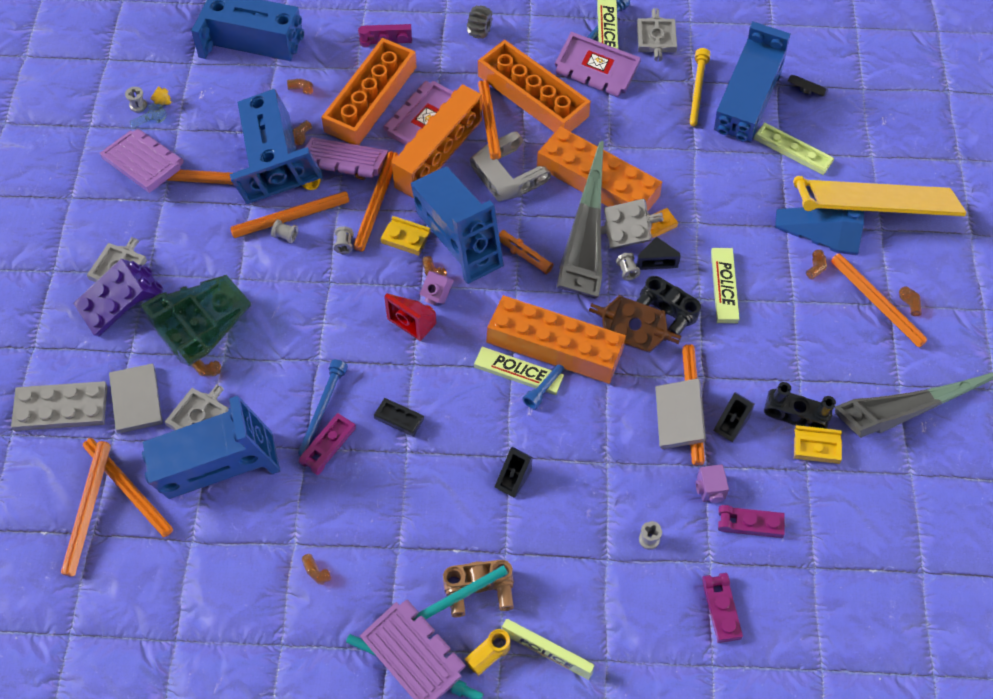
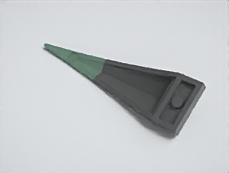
M603 140L599 142L559 266L560 272L557 282V288L592 298L599 297L602 281L601 186Z
M993 372L926 390L853 399L835 406V414L860 438L874 432L882 433L993 380Z

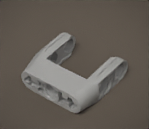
M511 132L498 139L501 152L500 158L516 151L522 144L523 138L518 132ZM488 144L470 158L473 170L499 202L519 197L545 184L551 178V172L547 167L538 166L513 179L498 159L492 160L490 158Z

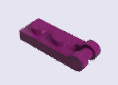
M411 24L365 25L358 28L359 41L362 47L378 44L381 38L394 43H412Z
M337 413L301 455L299 464L304 467H310L314 474L319 475L328 461L356 429V425ZM315 454L320 456L317 461L312 458Z
M729 505L719 506L718 514L721 516V521L718 522V530L721 532L783 538L785 535V513L733 508ZM730 518H736V523H732Z
M727 572L719 573V576L711 577V575L703 576V586L717 643L741 640L743 635ZM720 586L722 592H714L713 587Z

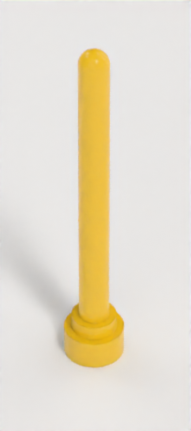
M699 48L695 52V61L698 65L690 116L691 126H696L698 123L705 65L710 61L711 53L706 48Z

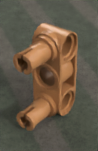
M506 560L478 561L450 566L443 573L444 591L446 596H449L504 565L509 573L506 577L494 581L475 593L496 590L500 611H510L514 608L511 591L514 584L513 568ZM451 577L460 579L456 584L448 582ZM464 599L450 606L452 617L465 616Z

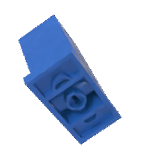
M207 0L191 30L198 57L206 59L213 46L291 61L293 55L297 54L300 40L302 41L304 38V29H302L301 25L302 16L299 14V8L266 0Z
M752 21L747 42L717 109L715 131L722 135L736 137V139L742 142H752L775 84L782 75L791 33Z
M275 89L237 102L249 168L230 174V178L246 204L323 178L322 171L308 147L296 149L290 115Z
M447 166L411 182L417 214L461 264L463 278L467 284L504 266L495 206L490 200L481 204Z
M239 396L229 398L231 408L228 409V412L143 441L144 451H142V458L147 468V472H145L146 481L149 485L156 488L159 493H162L168 499H172L260 467L266 468L271 474L281 472L273 433Z

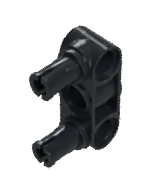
M659 276L647 278L640 297L636 301L647 306L652 304L661 311L664 310L665 314L674 317L675 320L668 330L677 335H680L686 326L697 322L701 309V304L696 298Z
M781 382L777 389L768 391L764 407V413L767 416L792 425L828 428L832 417V410L836 404V400L833 397L825 396L821 402L804 396L790 393L791 385L787 382Z

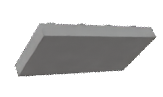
M105 381L16 387L11 428L13 431L104 425L107 384Z

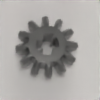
M476 5L471 9L467 23L469 36L478 39H484L488 36L493 20L490 8Z

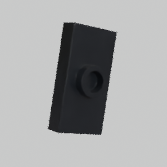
M790 75L787 81L800 86V91L810 95L811 92L826 96L828 88L796 75Z
M384 398L374 414V419L414 437L424 420V415Z

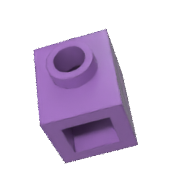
M429 271L419 295L426 297L424 301L436 306L437 303L444 304L454 280L439 273Z
M723 464L700 467L697 475L698 480H696V490L698 494H701L703 502L718 503L726 499L729 488Z

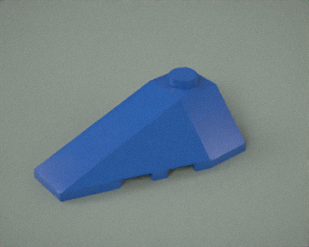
M803 207L776 210V229L796 237H806L811 239L812 243L816 245L821 243L831 247L830 250L836 253L858 255L864 226V211L825 208L806 211Z

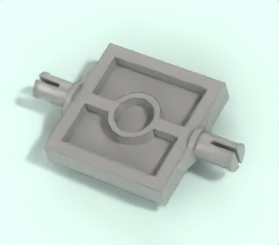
M654 8L651 11V18L637 19L638 52H654V60L657 62L659 59L660 62L663 59L662 52L677 51L675 19L659 17V9L656 8L655 13Z
M645 199L605 207L606 221L605 225L601 226V235L607 234L611 249L652 241V223L663 221V214L660 212L650 215L647 211Z
M131 237L126 246H116L108 243L88 272V279L96 282L121 258L134 261L142 266L145 265L147 262L146 257L134 251L139 241Z
M216 384L213 390L207 394L191 388L166 419V426L177 430L228 412V407L217 401L218 396L224 389Z

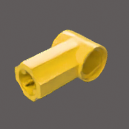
M495 629L482 644L464 659L478 677L496 660L505 656L510 651V636L505 630ZM497 638H502L506 641V644L502 648H497L493 646V641Z

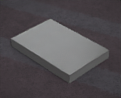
M153 363L109 372L117 433L163 424L156 372Z
M699 378L655 386L659 444L661 449L706 442L702 391Z

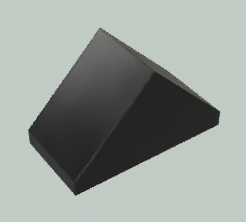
M656 237L638 255L636 267L640 270L678 268L681 255L680 252Z
M735 392L713 431L733 442L749 420L755 403Z
M511 447L495 488L515 498L532 471L533 457Z

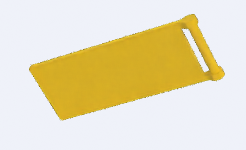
M796 176L793 180V184L798 189L803 200L802 206L806 211L825 208L966 216L967 213L951 188L808 180L803 176ZM806 186H810L816 201L810 197Z

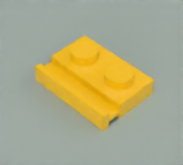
M392 216L391 222L387 225L381 237V243L419 256L427 241V237L431 234V228Z
M796 425L794 429V459L840 464L842 461L841 430Z

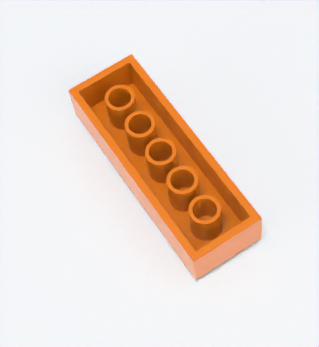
M381 38L322 115L324 133L350 144L360 145L416 69V51Z
M505 39L478 60V77L482 80L486 79L489 85L554 133L560 126L572 132L589 117L590 100Z
M463 84L453 91L448 101L444 102L440 106L439 111L429 118L427 124L418 130L413 140L405 145L404 150L393 158L394 188L414 198L411 182L439 170L482 121V94Z
M560 126L538 151L537 167H547L552 176L583 192L598 146ZM603 150L601 203L610 207L645 199L647 211H649L660 197L662 181Z
M503 295L487 327L486 343L555 366L562 365L566 370L610 384L623 352L626 335Z

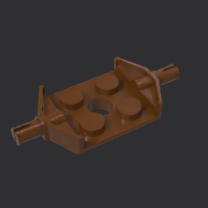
M619 295L604 308L593 303L590 305L592 308H589V312L600 315L603 321V328L626 335L625 344L650 353L663 341L668 340L676 344L680 342L681 335L674 334L667 329L664 310H658L622 297V295ZM639 319L642 323L640 329H630V321Z

